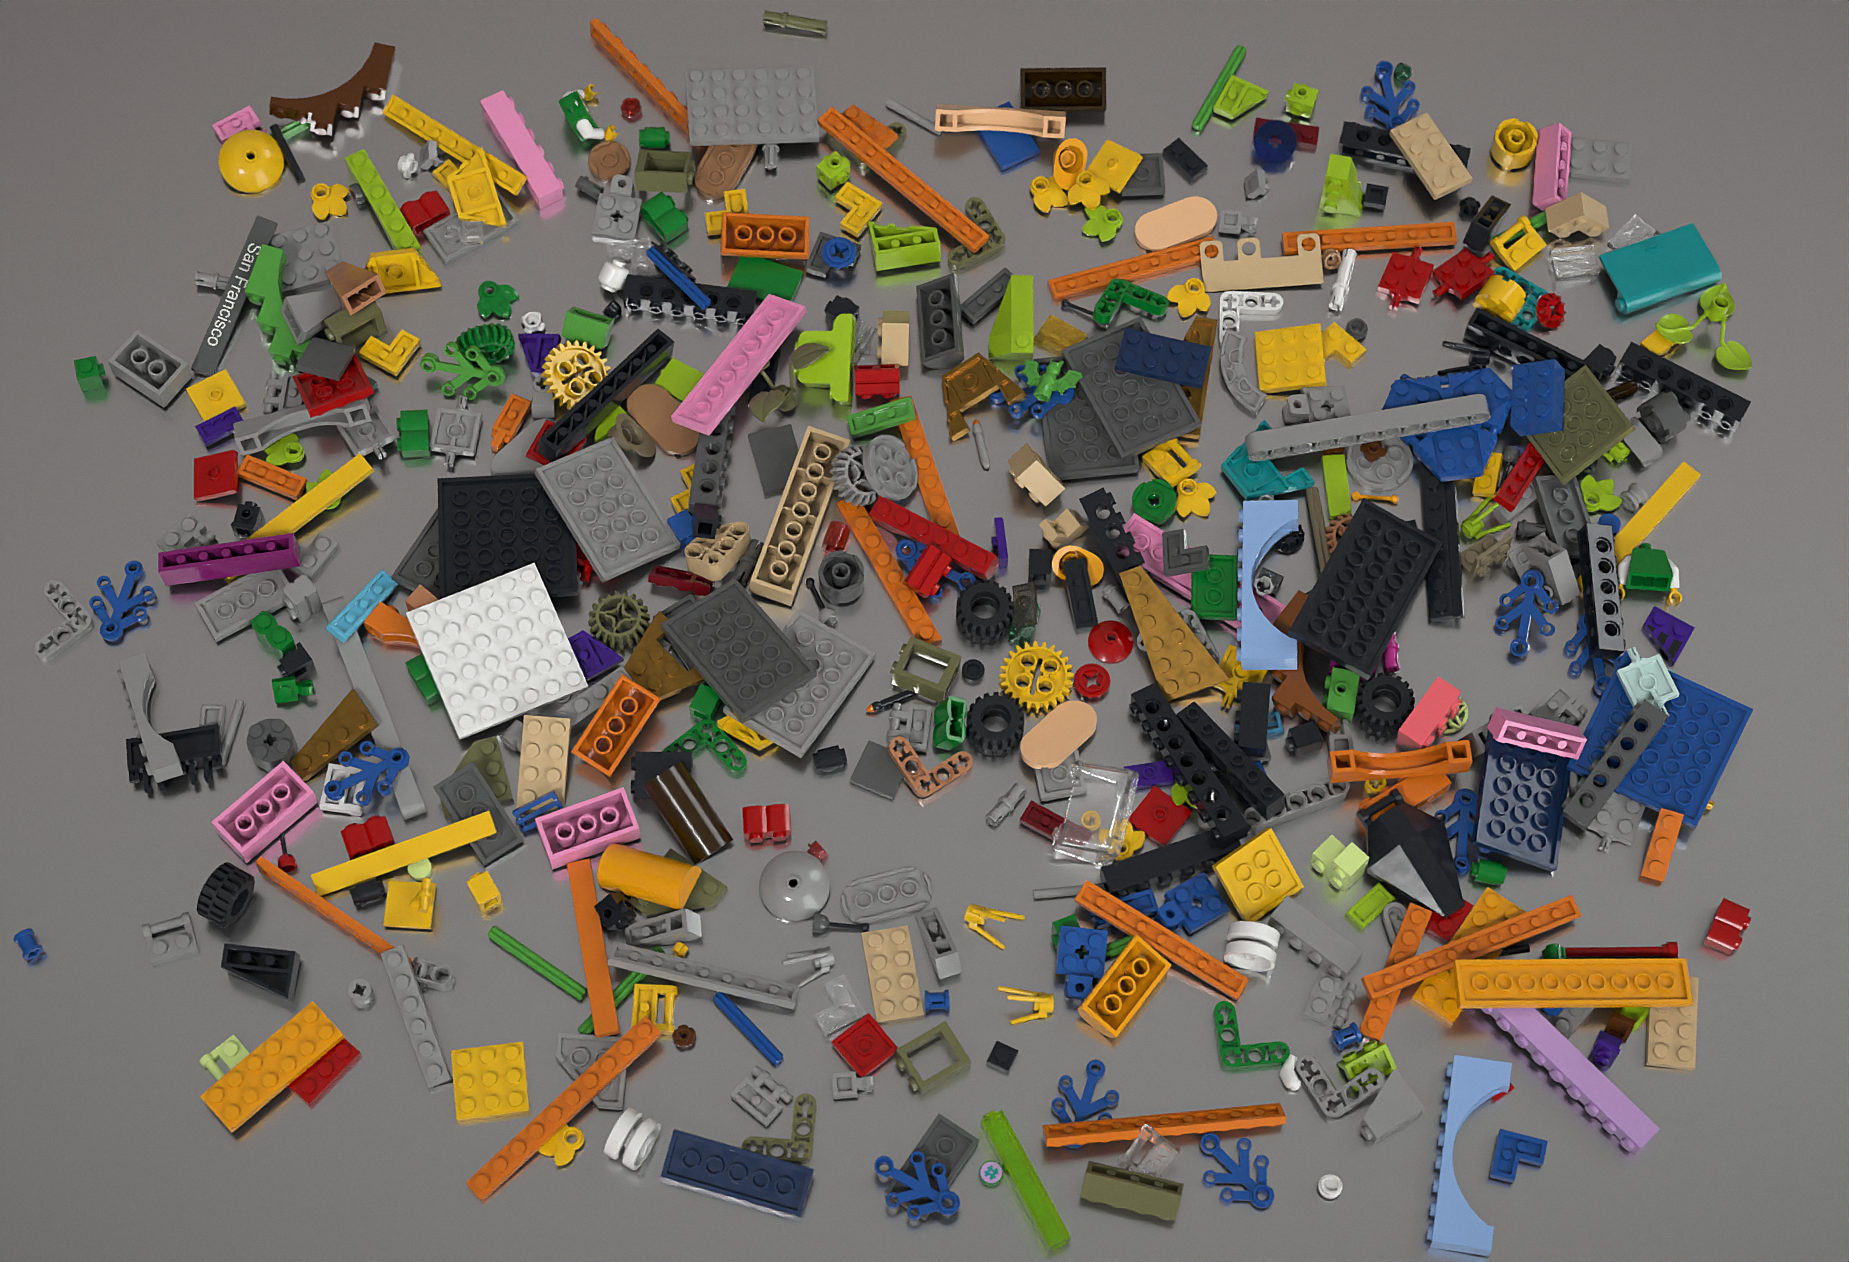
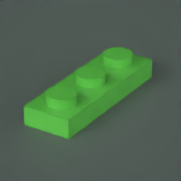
M909 396L848 415L847 419L851 436L855 439L916 420L913 401Z

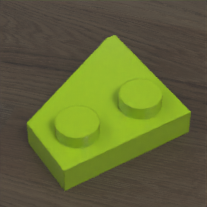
M1231 75L1214 105L1213 112L1233 120L1266 99L1269 91Z

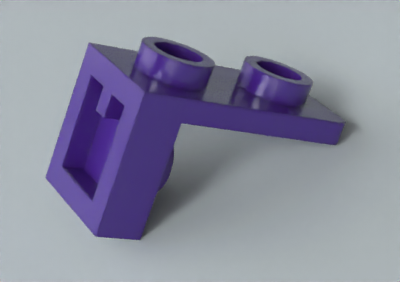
M1600 1030L1588 1058L1592 1059L1599 1066L1611 1067L1620 1052L1619 1047L1622 1040Z

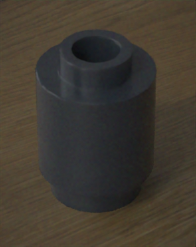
M839 745L817 750V753L812 754L817 772H827L843 768V762H847L845 749H839Z
M376 877L355 883L354 887L349 888L355 906L359 904L364 906L383 899L382 894L386 893L382 880L377 881Z

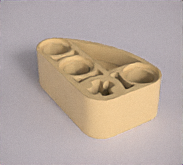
M739 521L721 525L720 529H716L715 540L698 537L693 539L684 549L688 570L711 581H719L724 578L741 556L746 553L751 543L748 524Z

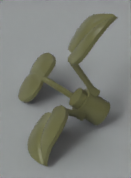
M807 343L795 349L790 355L792 360L789 364L790 387L784 384L775 387L768 375L763 371L770 365L768 361L759 373L765 378L772 390L760 392L751 399L749 407L752 414L764 423L769 415L778 408L781 411L793 409L797 404L793 393L796 392L793 368L799 370L810 366L830 351L829 348L816 343Z

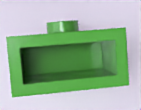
M573 306L566 312L561 337L568 338L567 340L571 343L575 340H578L579 343L586 342L589 348L595 346L594 350L603 349L610 342L614 319Z
M1333 667L1331 675H1326L1324 688L1328 689L1327 696L1323 695L1322 705L1335 715L1339 721L1348 719V722L1351 723L1360 676L1350 670Z

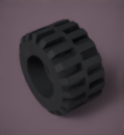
M980 580L975 581L974 586L969 584L966 586V591L962 590L960 592L956 606V622L960 626L962 634L967 632V638L971 640L974 637L975 642L980 643V640H985V643H990V639L997 641L999 640V635H1006L1007 629H1010L1013 620L1014 605L1013 601H1011L1012 596L1010 593L1006 594L1004 586L999 588V583L995 581L993 584H990L989 580H984V583H980ZM978 605H990L996 609L997 614L991 618H980L972 610Z
M1382 672L1378 673L1377 677L1371 675L1368 681H1363L1356 696L1354 713L1355 716H1358L1357 721L1359 724L1364 723L1363 728L1366 731L1371 729V733L1374 735L1377 732H1380L1381 736H1386L1387 732L1390 735L1396 734V731L1400 729L1414 709L1415 697H1413V689H1408L1409 683L1407 681L1402 682V677L1398 675L1396 678L1392 677L1393 673H1388L1387 676H1384ZM1377 697H1387L1395 703L1397 709L1391 712L1381 711L1374 706L1372 700Z
M993 692L992 696L989 693H985L983 699L979 696L975 699V704L971 703L966 719L968 740L971 739L973 747L978 746V751L981 753L985 750L987 755L991 756L992 752H996L997 756L1002 755V751H1005L1007 754L1011 752V747L1016 748L1018 746V741H1021L1023 737L1024 712H1022V707L1020 704L1016 705V699L1013 697L1008 699V694L1003 693V696H999V692ZM998 716L1003 718L1008 723V726L1002 731L994 732L986 729L982 722L988 717Z
M229 862L221 864L209 876L200 892L197 902L198 914L222 928L229 927L241 916L251 899L255 885L254 876Z

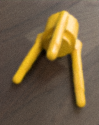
M970 903L965 913L964 921L969 922L968 928L976 930L999 948L1005 949L1002 943L978 925H984L987 918L1005 922L1006 919L1004 917L1024 920L1025 916Z
M997 987L1000 991L1020 994L1008 995L1007 999L1033 1002V1010H1038V1013L1011 1020V1024L1036 1018H1047V1013H1053V994L1012 987Z

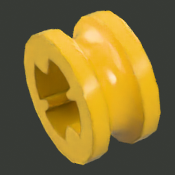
M1377 779L1378 784L1381 783V785H1378V788H1373V784H1369L1373 780H1366L1364 784L1366 792L1377 796L1378 792L1386 787V779Z

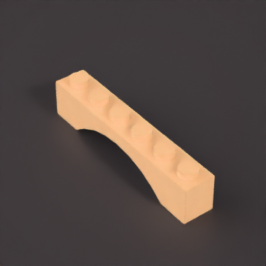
M937 104L935 131L995 130L1025 133L1048 138H1064L1066 112Z

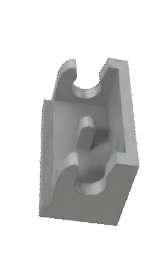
M1634 416L1629 421L1636 429L1626 436L1623 441L1640 460L1641 464L1647 467L1662 457L1663 449L1637 417Z

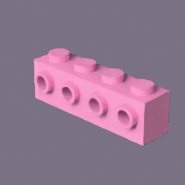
M1561 123L1538 130L1532 200L1536 207L1545 212V208L1568 198L1572 132Z
M1497 707L1487 726L1493 738L1499 742L1574 759L1579 758L1587 741L1577 726Z

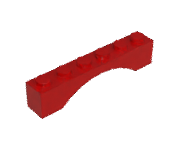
M879 496L869 513L873 523L925 546L932 544L941 552L952 558L951 561L983 580L990 581L1000 564L995 554Z

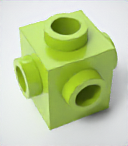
M1295 82L1292 90H1287L1284 102H1287L1286 111L1291 112L1293 115L1310 119L1317 102L1319 90L1311 88L1306 84Z
M835 151L831 155L823 157L820 163L816 165V176L831 191L849 179L850 162L845 156H841Z

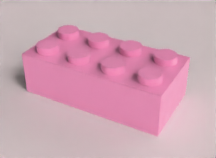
M282 761L211 823L216 833L245 863H248L318 801L308 785Z
M624 787L535 818L537 830L552 870L567 865V863L603 852L612 843L623 845L641 838L640 829Z

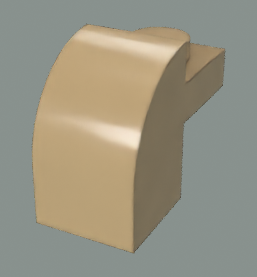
M1068 508L1055 520L1044 519L1039 524L1043 530V536L1054 549H1060L1070 544L1089 528L1077 510Z

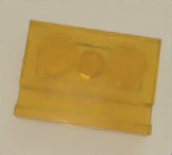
M1052 314L1049 315L1039 329L1038 334L1034 336L1035 343L1058 356H1062V349L1088 339V334Z

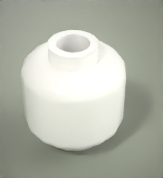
M614 258L613 261H605L598 276L602 288L617 293V290L624 289L627 275L630 274L629 269L625 267L626 263L624 261Z

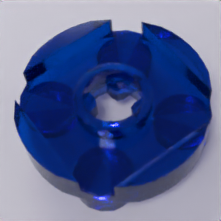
M1267 121L1255 133L1254 149L1259 158L1267 163H1282L1289 159L1296 149V134L1284 121ZM1273 136H1277V139L1281 140V144H1278L1277 148H1273V145L1269 144V140H1272Z

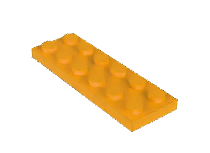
M1487 887L1450 942L1524 914L1526 911ZM1503 949L1475 960L1497 959ZM1453 968L1425 979L1411 999L1451 1026L1463 1010L1458 1009Z
M312 1001L206 1090L200 1098L229 1131L233 1133L344 1038V1035Z

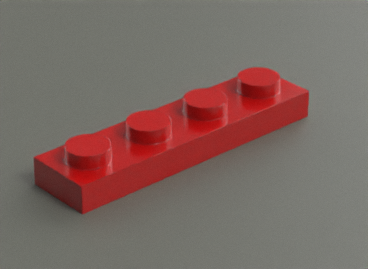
M1531 442L1524 448L1493 498L1495 502L1509 512L1515 509L1544 462V459Z

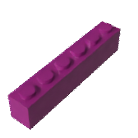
M293 533L158 553V572L166 586L300 567V546Z

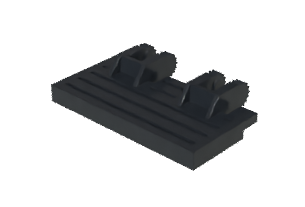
M219 724L159 734L165 740L173 743L184 774H187L186 765H189L191 785H197L198 783L197 768L204 767L203 775L206 783L212 782L211 761L213 770L223 768ZM137 737L126 739L130 784L140 782V773H142L145 793H150L152 789L151 776L148 775L144 764L148 762L147 756H142L139 744L143 743L142 739ZM166 781L157 783L160 791L166 790Z

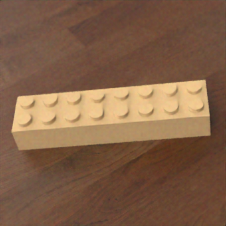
M811 426L807 427L750 580L748 592L792 606L834 491L835 483L829 481L833 477V474L829 472L834 468L831 463L835 460V456L847 447L849 448V439Z

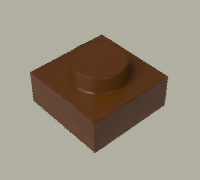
M1613 1011L1604 1032L1626 1043L1636 1021Z

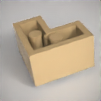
M1579 192L1545 208L1548 231L1559 238L1568 237L1571 233L1578 230L1590 237H1595L1609 229L1606 206L1583 192Z
M883 310V318L878 317V337H882V345H878L877 358H882V364L908 366L909 311Z
M1028 443L1007 460L1011 467L1009 471L1015 477L1014 481L1022 489L1026 487L1030 491L1028 493L1029 496L1036 503L1040 501L1046 507L1065 490L1061 480L1046 466L1042 457Z

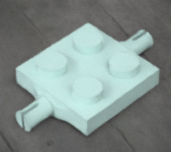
M1636 647L1629 648L1627 653L1632 663L1627 667L1617 670L1616 674L1632 707L1634 708L1637 703L1641 705L1644 700H1647L1669 717L1664 704L1669 700L1679 697V692L1660 654L1650 658H1640Z

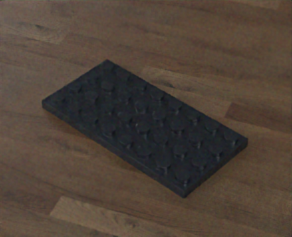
M1363 498L1287 635L1364 679L1369 680L1443 542Z

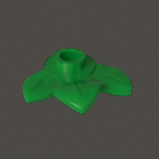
M485 281L481 283L478 289L480 299L477 309L484 319L489 317L492 312L500 317L509 318L511 314L510 302L519 299V295L514 288L507 284L498 285L493 281ZM491 288L493 290V293L488 294L486 292V289Z

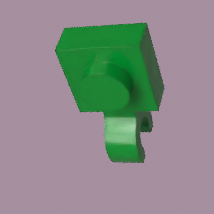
M295 676L272 679L275 704L298 701V694L312 695L314 689L313 680L296 682Z

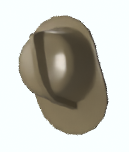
M620 413L616 417V424L608 431L609 437H614L622 451L634 450L641 456L652 457L656 452L655 442L645 430L625 413Z

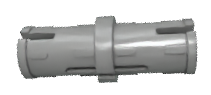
M1015 783L1004 796L998 799L996 806L985 816L992 825L997 826L1005 815L1015 809L1014 806L1027 793L1025 788L1019 783Z

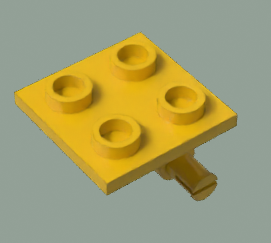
M422 878V882L389 880L383 926L431 929L436 883H431L432 879Z

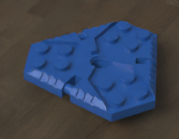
M1491 368L1447 373V376L1441 377L1433 375L1395 380L1382 410L1474 394L1485 395L1491 417L1484 423L1399 437L1406 446L1411 444L1414 447L1413 453L1440 482L1483 476L1498 442L1497 433L1501 434L1511 412L1513 400L1512 390ZM1441 385H1448V387L1441 388Z

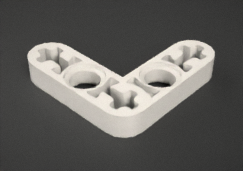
M1224 292L1219 302V347L1221 348L1227 328L1239 333V314L1277 315L1282 311L1283 298L1276 293ZM1227 299H1231V310H1227ZM1248 299H1253L1257 302V305L1255 307H1248L1245 302ZM1261 300H1264V307H1261ZM1271 301L1275 302L1276 307H1271ZM1230 317L1234 319L1235 323L1229 326L1224 324L1223 320Z

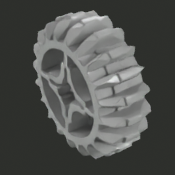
M854 445L843 449L835 456V460L831 463L834 468L829 471L833 474L829 481L835 483L833 490H838V497L844 496V503L851 502L852 506H865L874 503L880 496L872 488L864 472L863 452L865 446L858 447Z

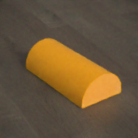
M612 843L601 856L597 870V880L601 888L681 910L684 908L702 870L695 865Z
M1135 934L1078 1007L1079 1014L1101 1034L1110 1038H1116L1172 964Z

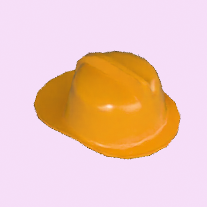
M1076 138L1064 140L1053 154V177L1058 186L1064 190H1069L1075 185L1079 173L1085 171L1087 149L1084 143Z
M1068 545L1060 548L1052 559V570L1056 576L1063 580L1066 579L1062 562L1086 558L1091 586L1097 584L1104 573L1103 563L1100 558L1094 553L1077 546Z

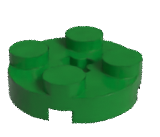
M1152 479L1150 482L1141 483L1134 490L1132 495L1133 509L1135 514L1151 524L1161 525L1176 511L1177 496L1173 487L1168 482L1161 479ZM1158 497L1160 503L1152 506L1149 500Z

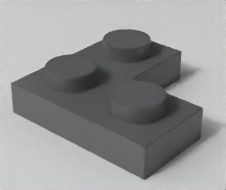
M823 232L819 233L805 266V272L826 278L830 268L826 262H823L822 248L828 240L836 238V236ZM852 242L856 247L857 256L854 264L851 263L849 266L854 267L861 250V244ZM835 248V256H839L841 259H843V253H840Z
M1184 529L1162 532L1163 568L1166 577L1210 569L1209 548L1206 545L1187 549V532Z

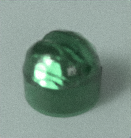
M1399 63L1394 70V78L1400 81H1407L1411 78V67L1407 64Z

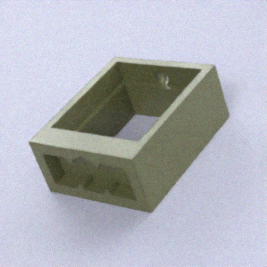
M640 150L635 168V191L687 193L688 186L693 184V174H695V161L691 159V152Z
M375 301L351 316L343 309L324 320L326 325L324 332L329 339L327 341L355 347V350L363 346L370 336L378 338L387 333L382 311Z
M910 637L908 643L903 644L900 649L899 661H894L891 667L890 674L893 675L892 684L940 703L945 700L960 669L962 656ZM911 653L947 666L938 684L903 670Z
M946 1021L896 1049L897 1058L895 1062L901 1071H906L909 1076L907 1081L913 1091L918 1090L921 1096L967 1070L971 1065L970 1058ZM940 1036L954 1058L955 1063L923 1081L907 1054Z

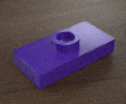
M233 407L196 425L195 428L207 447L233 434V423L244 420L237 408Z
M1002 517L994 518L995 536L991 537L992 550L997 551V558L1000 562L999 568H1006L1008 566V551L1004 521Z
M1164 761L1124 766L1128 791L1174 783L1172 769L1169 770Z

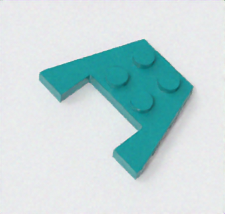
M1263 420L1254 432L1272 428ZM1245 442L1238 446L1221 464V470L1246 501L1258 499L1265 495L1273 496L1313 487L1315 482L1303 467L1283 477L1270 460H1249Z

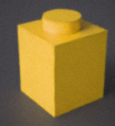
M488 871L476 873L466 882L481 913L502 902L500 892Z

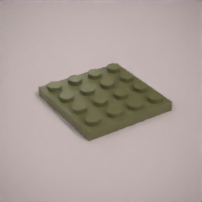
M1585 365L1564 381L1563 431L1529 435L1527 438L1560 482L1565 485L1636 428Z

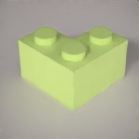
M1331 835L1313 852L1310 861L1314 869L1319 873L1323 872L1335 888L1346 892L1364 874L1369 857L1353 842L1345 847L1337 838Z

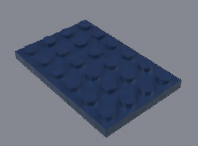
M1488 729L1471 844L1550 872L1556 871L1564 816L1562 815L1564 808L1561 806L1567 798L1570 771L1566 768L1571 758L1499 742L1493 738Z

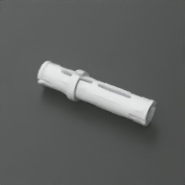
M1352 249L1343 250L1337 278L1332 285L1331 290L1333 292L1329 307L1338 311V306L1339 310H1342L1344 298L1349 292L1348 283L1357 255L1356 251Z

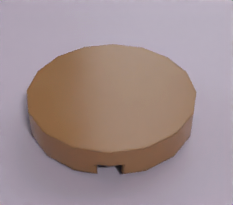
M606 141L593 147L588 156V165L594 177L601 181L612 182L615 175L626 176L630 170L631 157L624 145L614 143V141Z

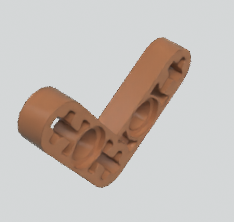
M897 736L893 738L887 746L890 757L913 792L921 798L932 795L965 774L973 765L972 756L968 752L960 751L927 771L910 743L904 737ZM895 742L898 745L903 744L902 752L904 755L910 754L902 762L899 760L903 757L901 752L893 750ZM958 757L967 760L966 768L961 765L953 770L952 766L959 761ZM906 762H915L917 771L915 773L907 772L905 769ZM944 768L948 771V780L942 781L937 777L938 769ZM933 779L934 783L927 788L928 792L919 789L920 781L927 783Z

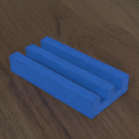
M553 790L513 810L512 814L517 818V823L520 824L521 830L524 833L536 827L535 820L528 824L525 821L555 806L558 809L552 812L564 807ZM553 798V802L523 817L520 813Z

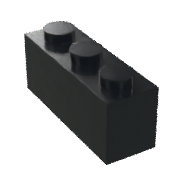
M1243 682L1242 690L1237 689L1236 703L1241 704L1240 711L1235 712V725H1239L1238 733L1234 732L1233 741L1247 756L1265 757L1271 684Z

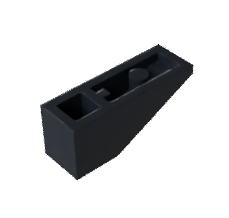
M1491 195L1472 220L1463 244L1468 245L1472 250L1483 252L1511 204Z

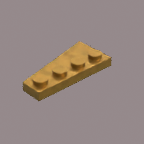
M353 688L290 761L303 781L306 782L339 757L341 752L347 751L379 726Z

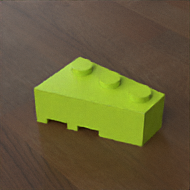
M1330 153L1319 209L1328 213L1336 212L1361 217L1365 193L1362 192L1361 182L1357 179V170L1353 159Z
M868 221L869 241L876 271L941 261V244L937 228L909 225V228L895 227V224L892 223L884 226L875 225V222Z

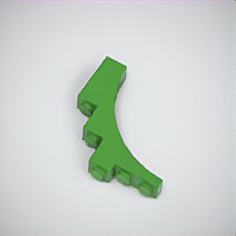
M262 244L244 292L250 302L262 305L256 322L262 332L274 335L268 351L273 361L280 365H286V363L293 365L296 357L298 360L301 358L310 340H307L302 345H297L280 311L284 302L282 279L287 257L282 249Z

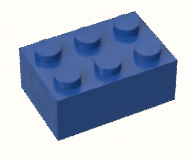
M1556 359L1513 365V400L1510 426L1520 437L1563 431L1565 370Z

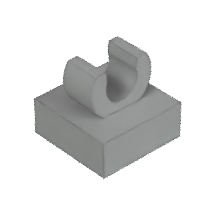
M428 140L420 149V169L429 170L432 165L439 167L444 163V160L437 158V156L441 157L444 151L437 148L436 141Z
M1257 168L1244 178L1246 197L1254 199L1259 194L1266 195L1271 191L1270 188H1266L1269 178L1265 177L1264 170Z

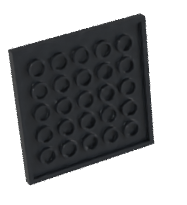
M535 474L437 478L440 599L532 563H535L549 597L578 596L576 540Z

